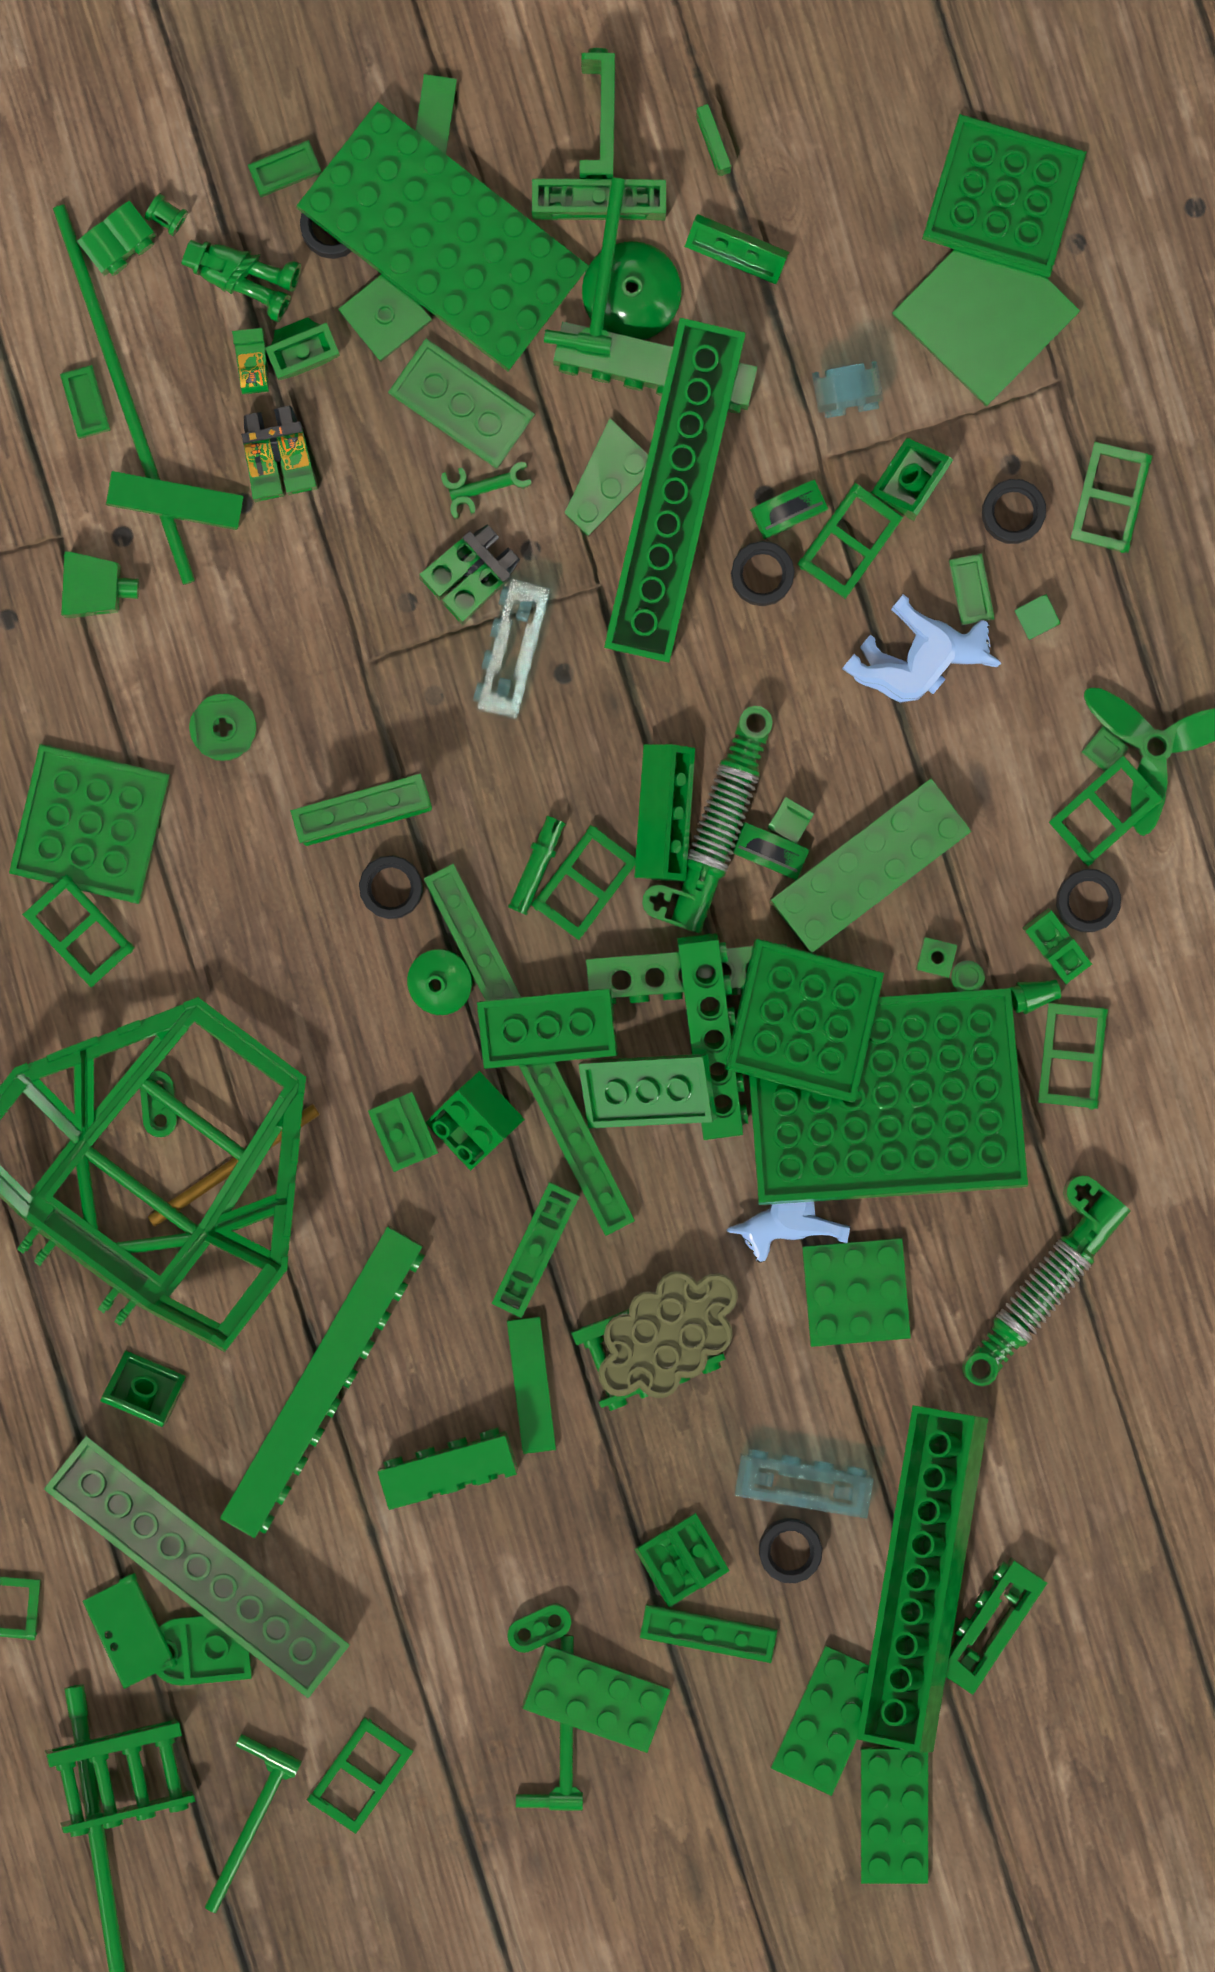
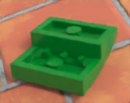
M696 1513L634 1549L668 1607L673 1606L696 1590L704 1588L730 1571Z

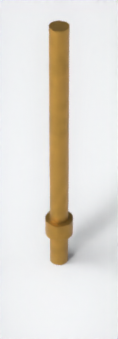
M311 1104L302 1111L301 1127L320 1115L314 1104ZM282 1130L271 1148L281 1142ZM232 1158L168 1203L180 1211L227 1179L238 1163V1160ZM157 1211L148 1216L154 1227L167 1219Z

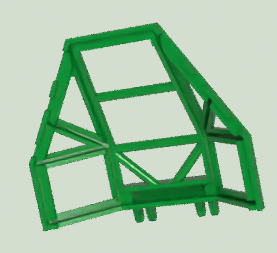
M199 997L146 1019L121 1026L99 1037L95 1036L48 1054L46 1057L29 1064L25 1063L15 1067L0 1085V1121L19 1096L24 1093L70 1139V1142L30 1193L0 1165V1197L32 1228L17 1250L24 1254L31 1248L37 1236L41 1234L49 1241L36 1255L34 1262L37 1265L41 1266L57 1246L113 1288L98 1308L103 1314L112 1307L119 1293L130 1300L116 1316L114 1322L121 1326L137 1305L162 1320L226 1352L287 1271L306 1076ZM194 1022L283 1088L246 1149L149 1078ZM156 1035L154 1040L94 1111V1059ZM70 1067L74 1068V1113L40 1080L41 1078ZM140 1088L238 1160V1163L199 1226L92 1147ZM282 1130L276 1194L232 1210ZM89 1161L186 1233L113 1242L98 1230ZM75 1167L83 1219L53 1197ZM274 1216L271 1250L234 1232ZM210 1244L261 1269V1272L221 1324L170 1298ZM182 1247L161 1276L131 1255L132 1253Z

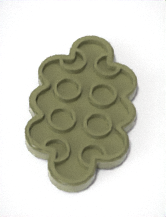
M675 1271L661 1278L656 1292L647 1291L636 1295L631 1301L629 1314L618 1315L612 1318L606 1325L604 1341L611 1353L603 1360L598 1372L599 1382L603 1389L611 1395L627 1396L640 1388L650 1397L665 1398L674 1393L679 1386L681 1378H693L701 1374L705 1369L707 1356L718 1355L725 1351L731 1343L733 1336L732 1327L725 1316L736 1306L738 1299L737 1288L733 1280L726 1275L713 1273L706 1275L696 1282L688 1273Z

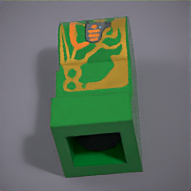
M263 329L232 331L242 395L269 392V369Z

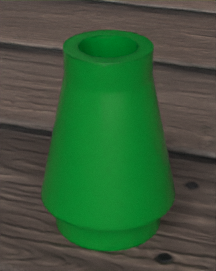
M1056 979L1050 981L1017 982L1016 986L1010 987L1012 1007L1016 1013L1023 1012L1028 1014L1053 1000L1061 998V989Z

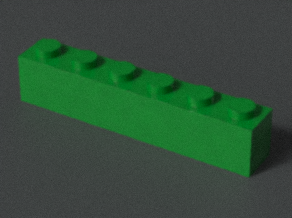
M562 321L560 332L579 334L586 327ZM608 332L612 337L610 355L576 350V347L556 346L553 365L558 366V371L561 373L578 376L580 371L592 374L591 379L598 382L610 383L611 379L623 381V386L632 390L643 391V387L657 389L656 394L662 396L673 350L671 346ZM739 362L728 412L740 413L741 409L748 411L757 366Z

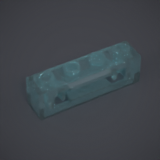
M511 579L510 586L503 585L499 599V605L504 606L501 619L494 618L490 637L496 639L493 650L486 649L481 668L487 670L484 683H477L473 701L479 702L478 711L517 721L551 593L549 588ZM515 603L520 604L516 619L525 622L529 620L533 605L536 606L532 625L527 624L513 675L517 682L513 697L509 699L508 694L512 684L511 680L500 678L495 693L492 692L495 676L501 673L514 624L511 616Z
M749 1449L748 1454L740 1453L734 1488L735 1496L867 1519L874 1481L872 1476L867 1475V1469L848 1466L847 1472L834 1469V1463L815 1460L814 1466L801 1464L800 1457L782 1455L781 1460L768 1458L769 1452ZM760 1468L778 1470V1474L829 1484H833V1480L851 1483V1487L835 1484L833 1493L834 1498L850 1500V1504L830 1501L828 1495L775 1486L773 1491L756 1488L754 1484L772 1487L773 1473L759 1472Z

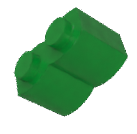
M129 200L111 213L104 221L84 234L77 242L103 276L109 273L114 276L128 265L125 260L131 255L137 253L140 256L154 245L152 239L156 237V234Z

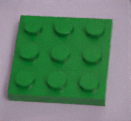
M902 1238L802 1246L811 1347L911 1338Z

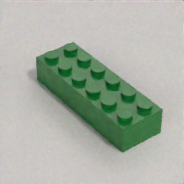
M929 779L771 899L770 903L805 949L812 953L972 831L934 781Z

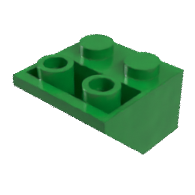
M478 1071L426 1121V1124L471 1171L525 1119L490 1081Z

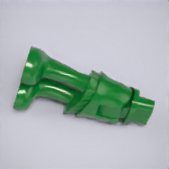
M194 240L189 241L181 262L182 265L192 268L194 274L200 275L222 291H228L230 294L236 291L265 304L268 307V316L276 322H280L287 311L291 295L269 289L248 280L246 277L250 274L293 292L297 286L302 266L299 262L289 261L283 268L274 267L259 262L261 254L251 255V251H241L229 246L211 244L207 241L201 244Z

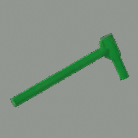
M613 177L611 182L590 328L586 327L579 334L545 329L544 343L576 347V350L610 355L612 337L606 330H603L625 179Z
M564 1635L561 1637L560 1649L574 1654V1636ZM560 1722L559 1786H556L549 1794H516V1808L583 1811V1792L576 1786H573L572 1726Z
M243 1734L240 1735L235 1746L265 1760L264 1763L267 1770L271 1773L205 1905V1909L213 1913H217L282 1779L294 1778L302 1763L301 1760L273 1746L269 1748Z

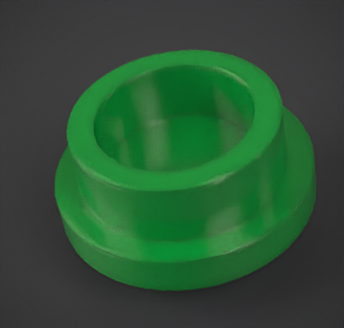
M974 961L958 963L951 974L952 984L959 992L978 991L983 986L985 980L982 967Z

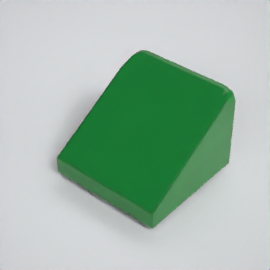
M1047 594L1014 610L1028 640L1061 624Z

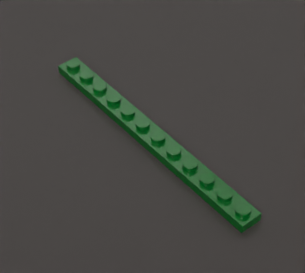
M454 864L424 878L485 1000L521 997ZM555 1062L519 1065L605 1236L634 1222L635 1219Z

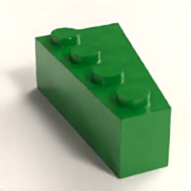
M498 1427L480 1432V1439L467 1442L466 1437L447 1442L448 1448L435 1452V1448L432 1446L416 1451V1458L403 1461L402 1456L383 1461L384 1467L378 1469L377 1473L388 1509L392 1510L428 1500L438 1493L440 1495L453 1493L466 1488V1485L471 1483L477 1486L489 1483L491 1480L497 1479L498 1475L505 1474V1478L517 1475L518 1467L507 1430L499 1432Z

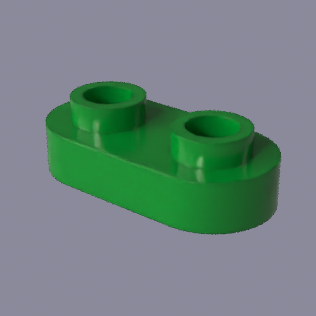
M154 1071L149 1078L154 1082L161 1081L164 1089L176 1098L175 1084L172 1077L166 1072ZM140 1088L145 1130L154 1137L169 1136L177 1127V1115ZM159 1114H163L167 1118V1123L164 1127H159L155 1123V1118Z
M553 1603L516 1619L508 1629L507 1638L510 1646L518 1652L526 1653L563 1637L571 1627L570 1612L563 1605ZM553 1614L561 1618V1623L557 1626H552L548 1622V1618ZM520 1629H528L531 1633L530 1638L527 1640L520 1639L518 1636Z

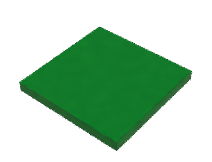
M959 114L922 240L1050 277L1087 152Z
M954 249L892 312V315L987 407L1079 314L1080 310L1043 275Z
M39 744L9 874L56 884L60 877L67 874L81 891L140 904L170 775Z
M755 939L725 1069L851 1103L855 1102L884 973L769 941Z

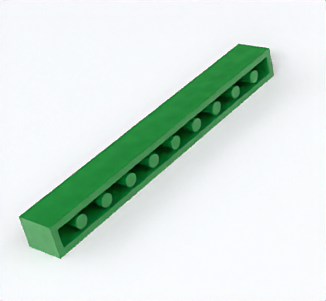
M390 1226L386 1228L220 1519L253 1538L258 1535L259 1531L266 1534L275 1516L270 1514L275 1503L277 1502L282 1505L292 1489L286 1485L293 1473L297 1476L300 1475L308 1461V1458L303 1456L309 1444L316 1447L325 1429L320 1427L325 1416L327 1415L332 1418L342 1400L337 1398V1395L343 1386L348 1389L350 1388L359 1372L353 1369L359 1357L366 1360L375 1344L374 1341L370 1340L375 1329L378 1328L382 1331L392 1313L387 1311L393 1299L398 1302L400 1301L409 1285L404 1282L409 1270L416 1273L425 1255L420 1253L423 1248L422 1244Z

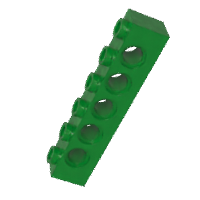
M717 933L677 938L692 1054H707L709 1067L715 1062H722L726 1065L731 1044L730 1028L735 1027L736 1022L734 1007L727 1008L726 995H732L730 975H723L722 963L728 962L726 943H719ZM709 964L715 971L709 978H701L696 974L699 966ZM707 997H714L719 1001V1004L714 1010L707 1011L700 1006L702 1000ZM715 1029L722 1032V1039L716 1043H709L704 1039L705 1034L710 1030ZM727 1069L721 1075L710 1073L714 1098L724 1094L731 1098V1102L726 1107L720 1108L715 1106L716 1120L701 1123L703 1140L743 1135L742 1125L749 1123L746 1104H739L738 1093L744 1092L742 1073H736Z
M753 946L726 948L728 962L723 963L728 965L731 970L732 995H742L746 979L745 966L750 961ZM679 952L586 959L588 990L611 988L613 1005L616 1004V998L629 997L630 1003L650 1002L649 995L663 994V1001L683 999V983L678 978V972L681 969ZM709 964L699 966L696 970L698 976L709 978L712 976L713 967ZM652 968L660 969L664 974L663 984L656 988L650 987L645 981L646 972ZM617 971H625L631 977V984L625 990H618L612 985V976Z

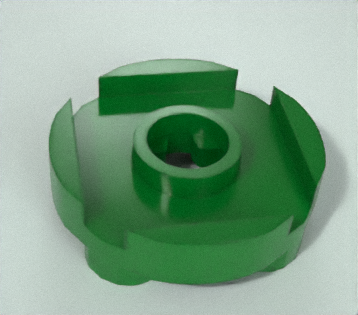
M216 694L207 697L193 712L190 718L189 731L194 745L203 755L216 761H231L241 757L251 749L257 734V722L254 713L244 701L233 695ZM226 718L227 724L233 725V729L228 731L226 737H221L220 732L214 731V726L219 725V719Z

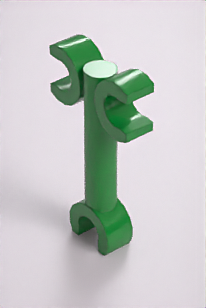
M516 463L508 473L466 485L467 476L463 468H458L460 480L457 483H450L446 472L442 473V483L449 489L452 500L450 507L452 517L459 519L457 507L460 504L468 505L471 515L475 514V504L469 497L511 485L521 489L531 486V479L520 481L516 477L519 470L527 468L526 463Z

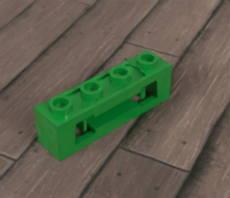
M532 179V219L606 220L612 179ZM625 179L619 220L665 221L666 180Z
M549 1182L491 1304L522 1318L580 1195Z
M1012 1557L1008 1563L1002 1561L992 1576L996 1581L989 1591L983 1589L974 1602V1606L977 1607L976 1611L970 1619L965 1617L955 1631L958 1637L950 1648L946 1677L972 1695H974L1048 1584L1043 1578ZM1012 1583L1010 1588L1004 1593V1596L1014 1604L1018 1602L1019 1596L1024 1589L1027 1590L1016 1607L1010 1606L981 1651L984 1653L982 1658L980 1659L978 1653L968 1647L962 1660H958L968 1644L971 1646L974 1644L1002 1602L1000 1596L1008 1584ZM975 1662H978V1664L976 1665V1667L974 1668V1670L971 1671V1669H972L973 1665L975 1664Z

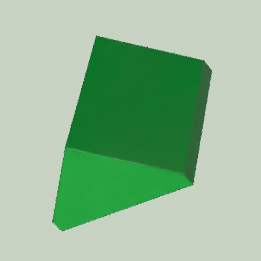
M906 438L871 491V494L914 522L950 467L953 459L910 438Z
M125 1350L100 1401L163 1427L169 1420L186 1376Z

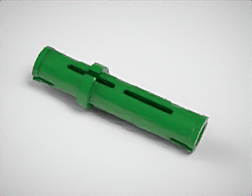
M548 815L546 816L536 843L532 842L531 844L532 853L511 902L508 904V908L525 915L528 914L550 858H554L557 853L554 849L566 823Z

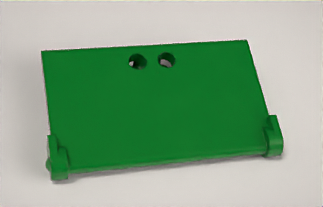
M135 1573L128 1574L125 1578L119 1580V1583L82 1601L124 1689L161 1670L172 1669L178 1664L176 1658H173L140 1589Z

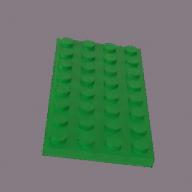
M378 101L296 206L304 215L507 372L510 371L589 268L588 264Z

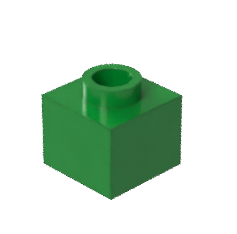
M924 937L915 970L949 978L958 945ZM934 951H940L943 954V961L940 964H936L931 960V955Z

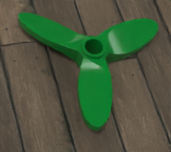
M1101 688L1086 689L1084 691V700L1090 712L1112 734L1139 750L1141 759L1137 770L1164 799L1133 826L1140 836H1145L1155 828L1165 803L1168 784L1166 759L1173 753L1194 750L1215 741V708L1187 716L1164 731L1155 730L1137 710L1123 699ZM1150 738H1159L1163 742L1164 751L1160 756H1154L1149 753L1147 743ZM1134 782L1132 783L1130 798L1131 816L1150 800Z

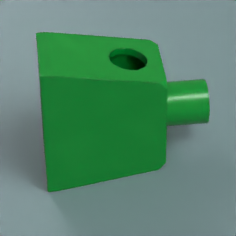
M65 551L61 615L64 618L119 612L120 598L138 599L139 579L121 578V565L119 563Z

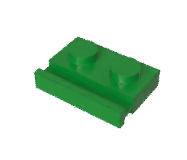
M413 1092L368 1110L393 1172L439 1153Z

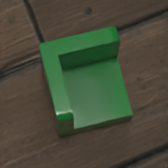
M785 797L770 822L768 829L797 844L814 813Z

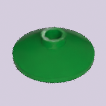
M433 949L421 954L412 963L407 976L408 990L413 1001L422 1010L434 1015H448L458 1011L466 1004L472 992L473 981L469 967L460 956L444 949ZM433 979H438L441 982L440 990L433 988Z

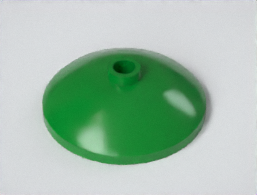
M637 241L616 244L603 330L646 340L662 332L672 322L680 306L681 281L675 265L661 250L650 244ZM601 252L590 263L582 284L583 304L590 320ZM635 282L638 285V290L634 293L628 292L625 288L627 283Z

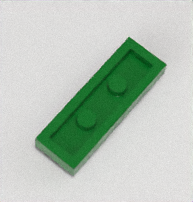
M699 214L696 215L684 246L776 285L789 255V252Z

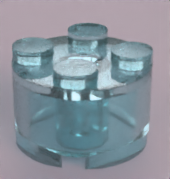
M877 361L870 362L871 369L866 370L864 363L829 369L825 371L826 377L823 378L819 377V372L811 373L818 413L825 412V418L846 415L845 408L854 406L858 407V412L879 409L878 402L884 401Z

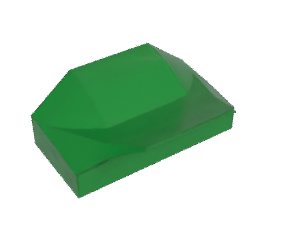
M309 317L275 330L272 344L265 347L278 380L297 376L340 356L328 324H318Z

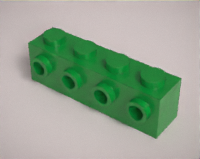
M673 744L643 745L634 878L686 881L695 761L694 747Z

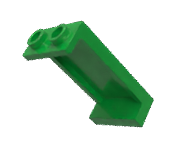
M590 48L588 53H581L582 74L601 75L600 160H580V179H612L614 162L615 53H608L606 48Z

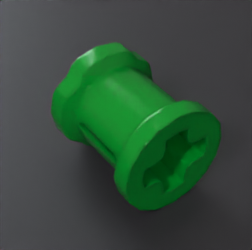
M159 193L150 204L144 218L148 221L154 220L168 229V233L174 236L185 222L188 211L176 208L164 200L165 196Z

